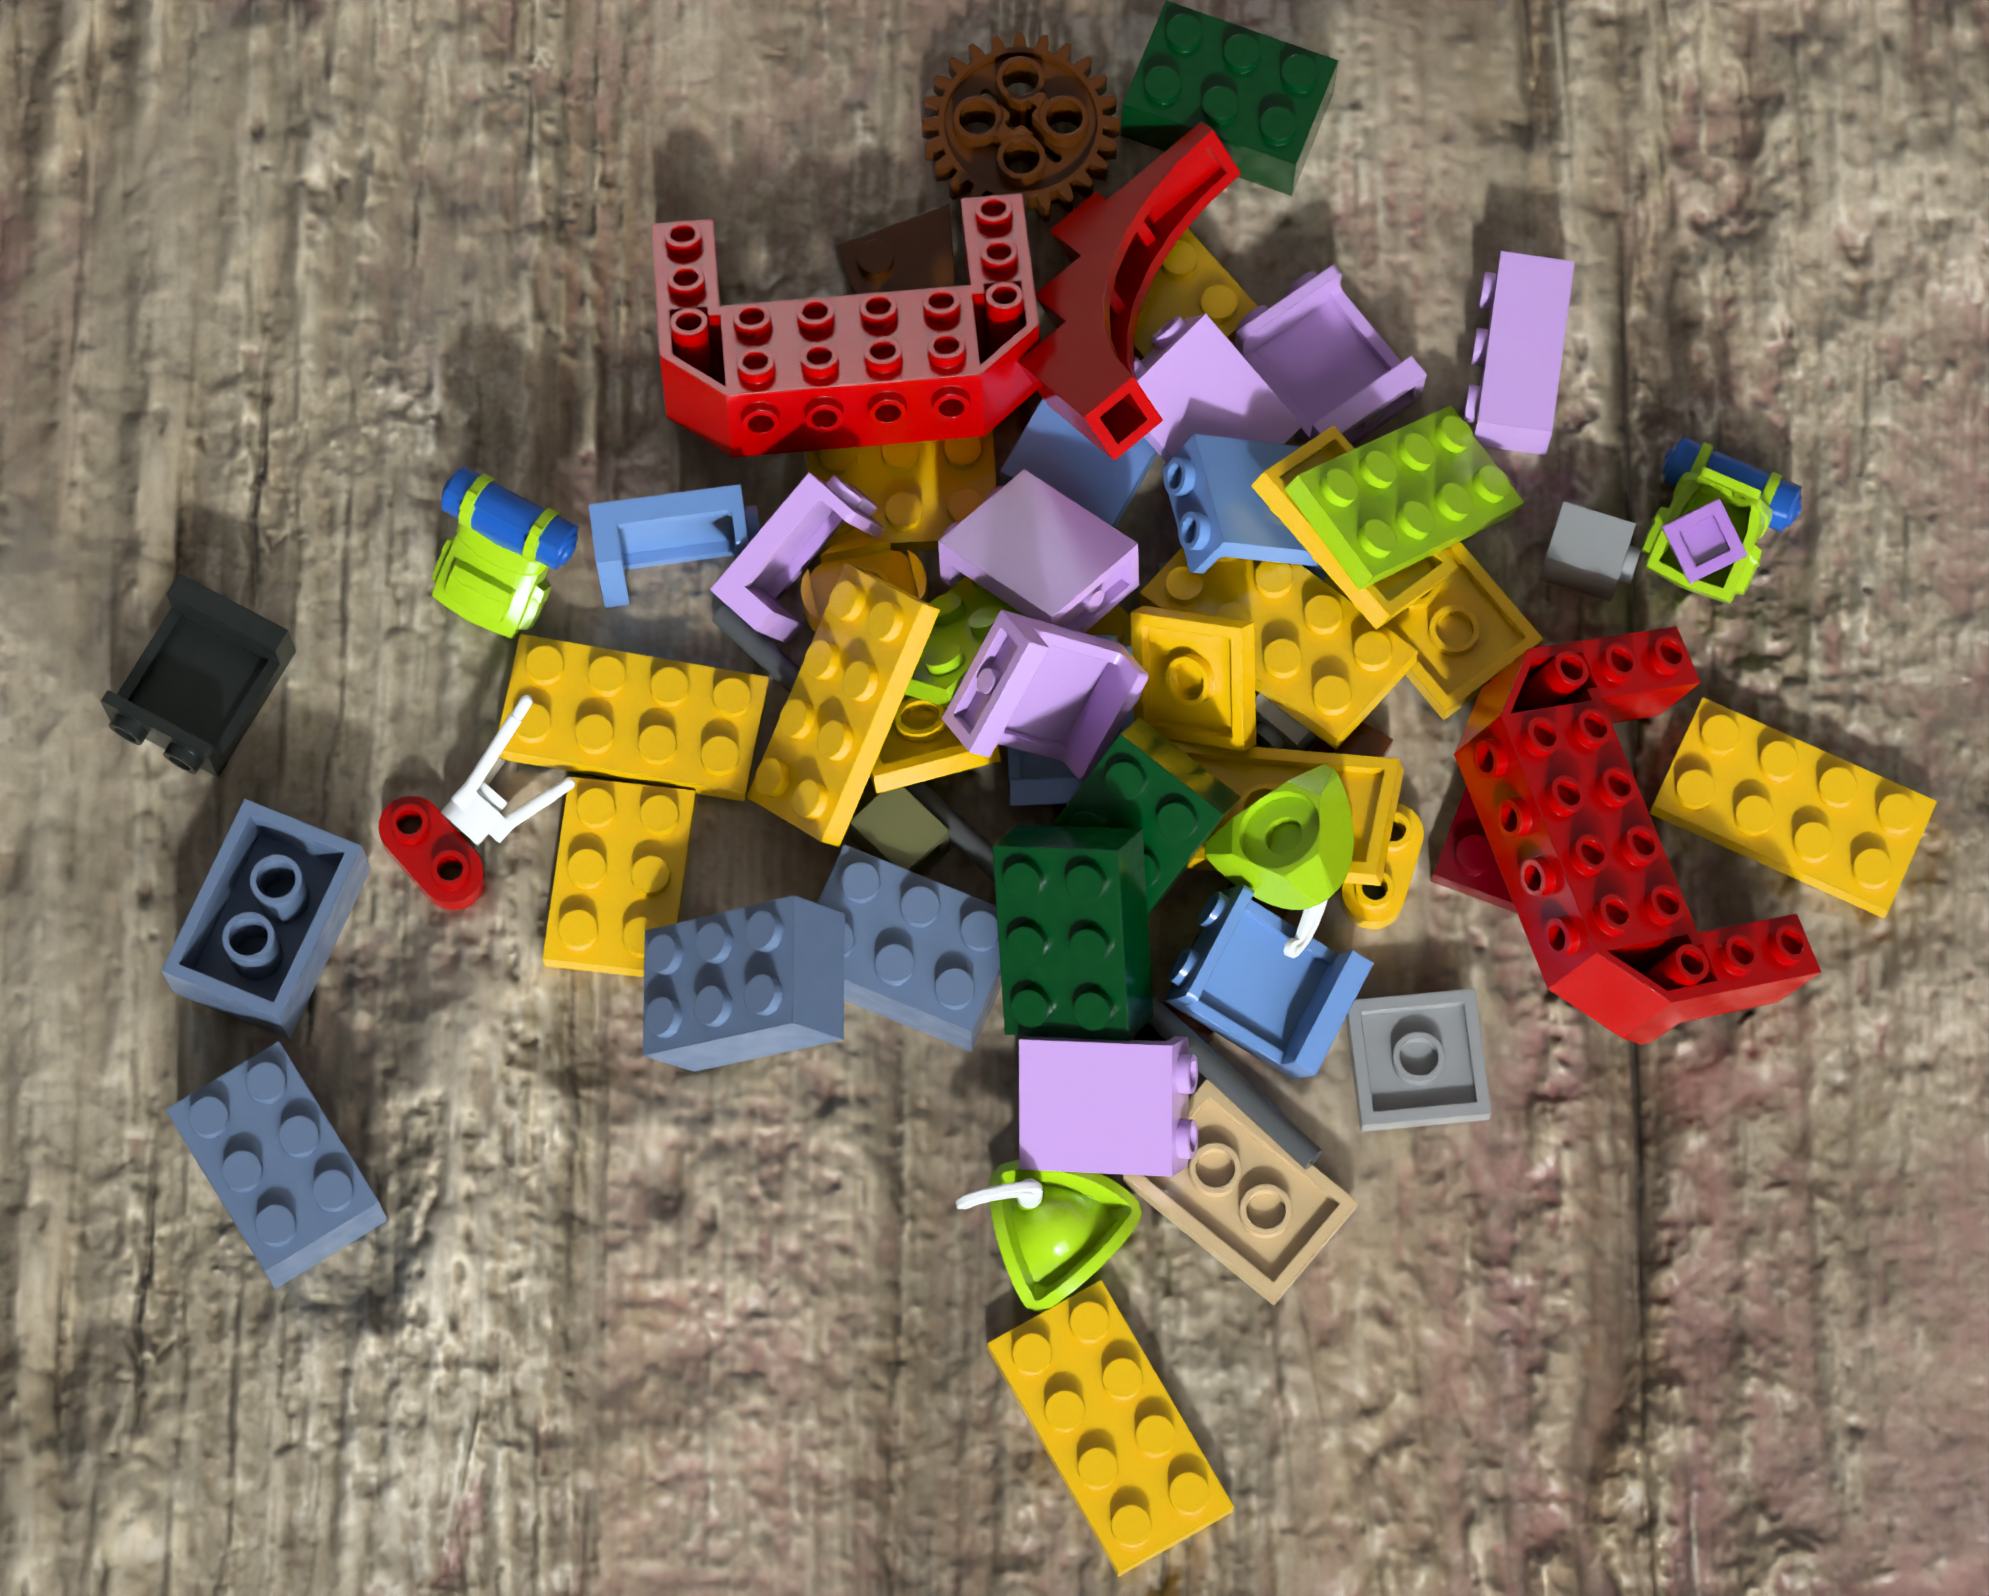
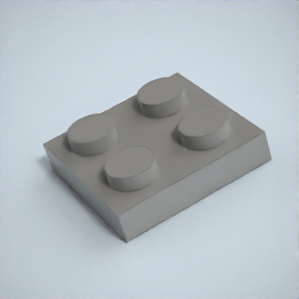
M1475 988L1356 999L1346 1016L1360 1132L1490 1119L1492 1111Z

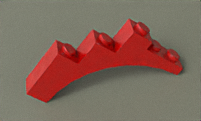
M1202 121L1110 198L1106 199L1098 192H1095L1049 230L1071 262V265L1035 294L1036 300L1052 321L1056 330L1021 358L1018 363L1047 405L1113 461L1118 459L1163 421L1140 387L1134 367L1133 341L1141 306L1154 276L1177 240L1203 209L1241 174L1214 130Z

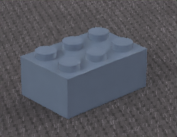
M244 798L161 970L172 992L290 1040L371 870L362 845Z
M844 844L817 904L845 913L844 1000L973 1052L1002 986L997 906Z
M792 895L645 930L643 1056L696 1072L844 1040L845 913Z
M279 1041L165 1109L274 1289L279 1288L388 1221L375 1194Z

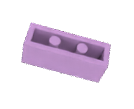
M1501 251L1496 273L1484 272L1479 308L1490 310L1488 329H1476L1471 365L1483 366L1480 386L1470 384L1468 386L1463 419L1465 422L1475 423L1473 435L1482 447L1546 456L1553 431L1575 261Z

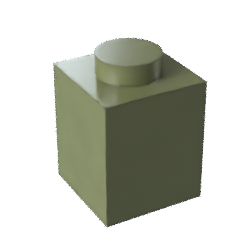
M904 787L877 794L875 788L869 790L860 798L853 814V819L849 824L851 842L860 851L921 876L950 850L949 829Z

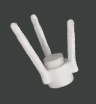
M529 695L521 697L466 782L451 797V801L441 811L451 823L476 845H479L488 834L498 843H501L514 827L575 787V780L572 777H567L505 817L500 814L508 803L488 785L506 762V760L498 759L533 703V699Z

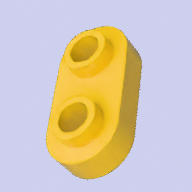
M1397 803L1393 825L1399 827L1404 836L1398 841L1389 842L1381 882L1386 895L1381 899L1373 900L1366 897L1363 893L1362 888L1365 886L1364 884L1343 883L1340 902L1343 912L1351 922L1359 927L1366 929L1384 928L1392 924L1402 912L1424 839V829L1420 818L1412 809L1405 805Z

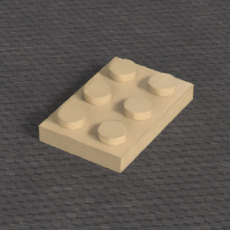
M1206 1079L1189 1099V1119H1195L1198 1127V1146L1194 1159H1189L1188 1166L1173 1177L1123 1175V1183L1274 1306L1356 1210L1358 1201L1315 1166L1312 1165L1306 1170L1300 1166Z

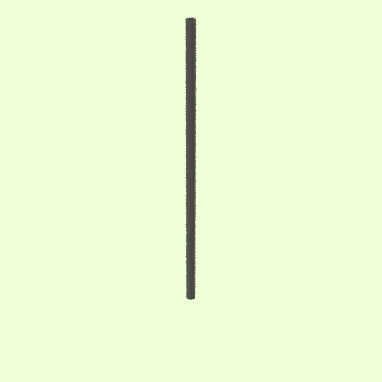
M723 604L719 607L712 617V622L790 693L800 668L764 634L754 630L729 606ZM924 782L904 786L906 790L949 829V841L995 882L993 846ZM1152 993L1153 1017L1147 1024L1165 1041L1174 1036L1188 1037L1189 1054L1196 1055L1198 1071L1305 1170L1311 1167L1321 1156L1323 1150Z

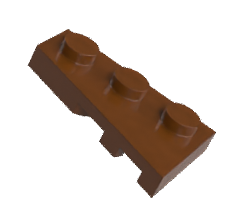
M950 203L835 245L837 259L853 295L955 286Z

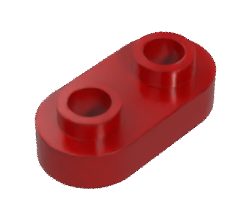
M404 796L392 801L384 809L379 819V834L385 850L434 905L446 910H459L471 905L479 898L485 886V872L481 859L432 802L419 796ZM408 818H417L422 822L420 829L413 834H405L399 830L401 823ZM448 864H458L463 868L461 875L454 880L441 878L439 876L440 871Z

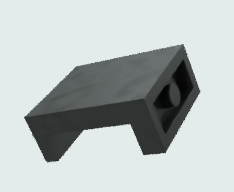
M179 573L166 593L172 608L118 693L115 694L107 690L100 702L111 721L109 727L125 740L136 745H142L146 739L165 749L163 756L178 768L191 774H196L199 768L219 777L295 655L296 650L287 629Z

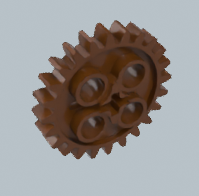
M1017 32L1013 47L1005 48L997 34L992 35L991 52L986 54L975 44L968 45L969 63L965 64L959 59L951 57L949 59V75L951 78L936 75L933 79L934 93L937 96H927L924 100V114L929 117L922 120V137L929 139V141L924 143L925 159L937 161L934 165V179L938 182L952 178L949 184V197L952 200L961 197L967 192L970 193V198L1022 193L1025 219L1027 218L1028 209L1036 208L1040 217L1045 222L1050 221L1051 204L1055 202L1068 213L1072 212L1074 203L1073 192L1075 191L1086 198L1093 195L1094 183L1091 178L1106 181L1109 164L1105 160L1116 159L1118 142L1112 138L1120 134V119L1112 116L1116 113L1117 108L1116 95H1103L1107 91L1106 75H1096L1089 78L1092 59L1089 56L1080 59L1074 64L1071 63V44L1069 43L1064 44L1056 53L1048 51V35L1045 34L1040 37L1035 48L1027 47L1023 32ZM1015 83H1025L1033 87L1034 90L1027 94L1019 95L1008 91L1006 88ZM989 94L996 100L997 103L981 95ZM1064 121L1074 124L1078 129L1072 133L1062 134L1055 132L1050 126ZM981 122L990 126L991 130L983 134H972L964 130V127L970 123ZM1045 153L1048 154L1049 156L1053 157L1054 159H1060V161H1059V162H1053V161H1051V160L1045 155ZM1025 161L1034 165L1035 169L1029 173L1019 174L1012 172L1007 166L1013 162Z

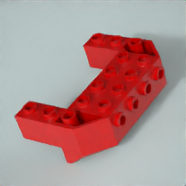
M1022 193L960 198L963 255L967 285L721 306L713 219L651 224L659 356L667 418L731 457L985 436L1037 390L1018 363L1021 358L1040 343L1039 320Z
M1677 626L1527 649L1481 688L1454 752L1547 989L1616 1035L1640 1045L1652 1043L1682 1022L1778 1003L1821 973L1797 914L1699 933L1693 922L1613 727V723L1660 716L1701 683Z

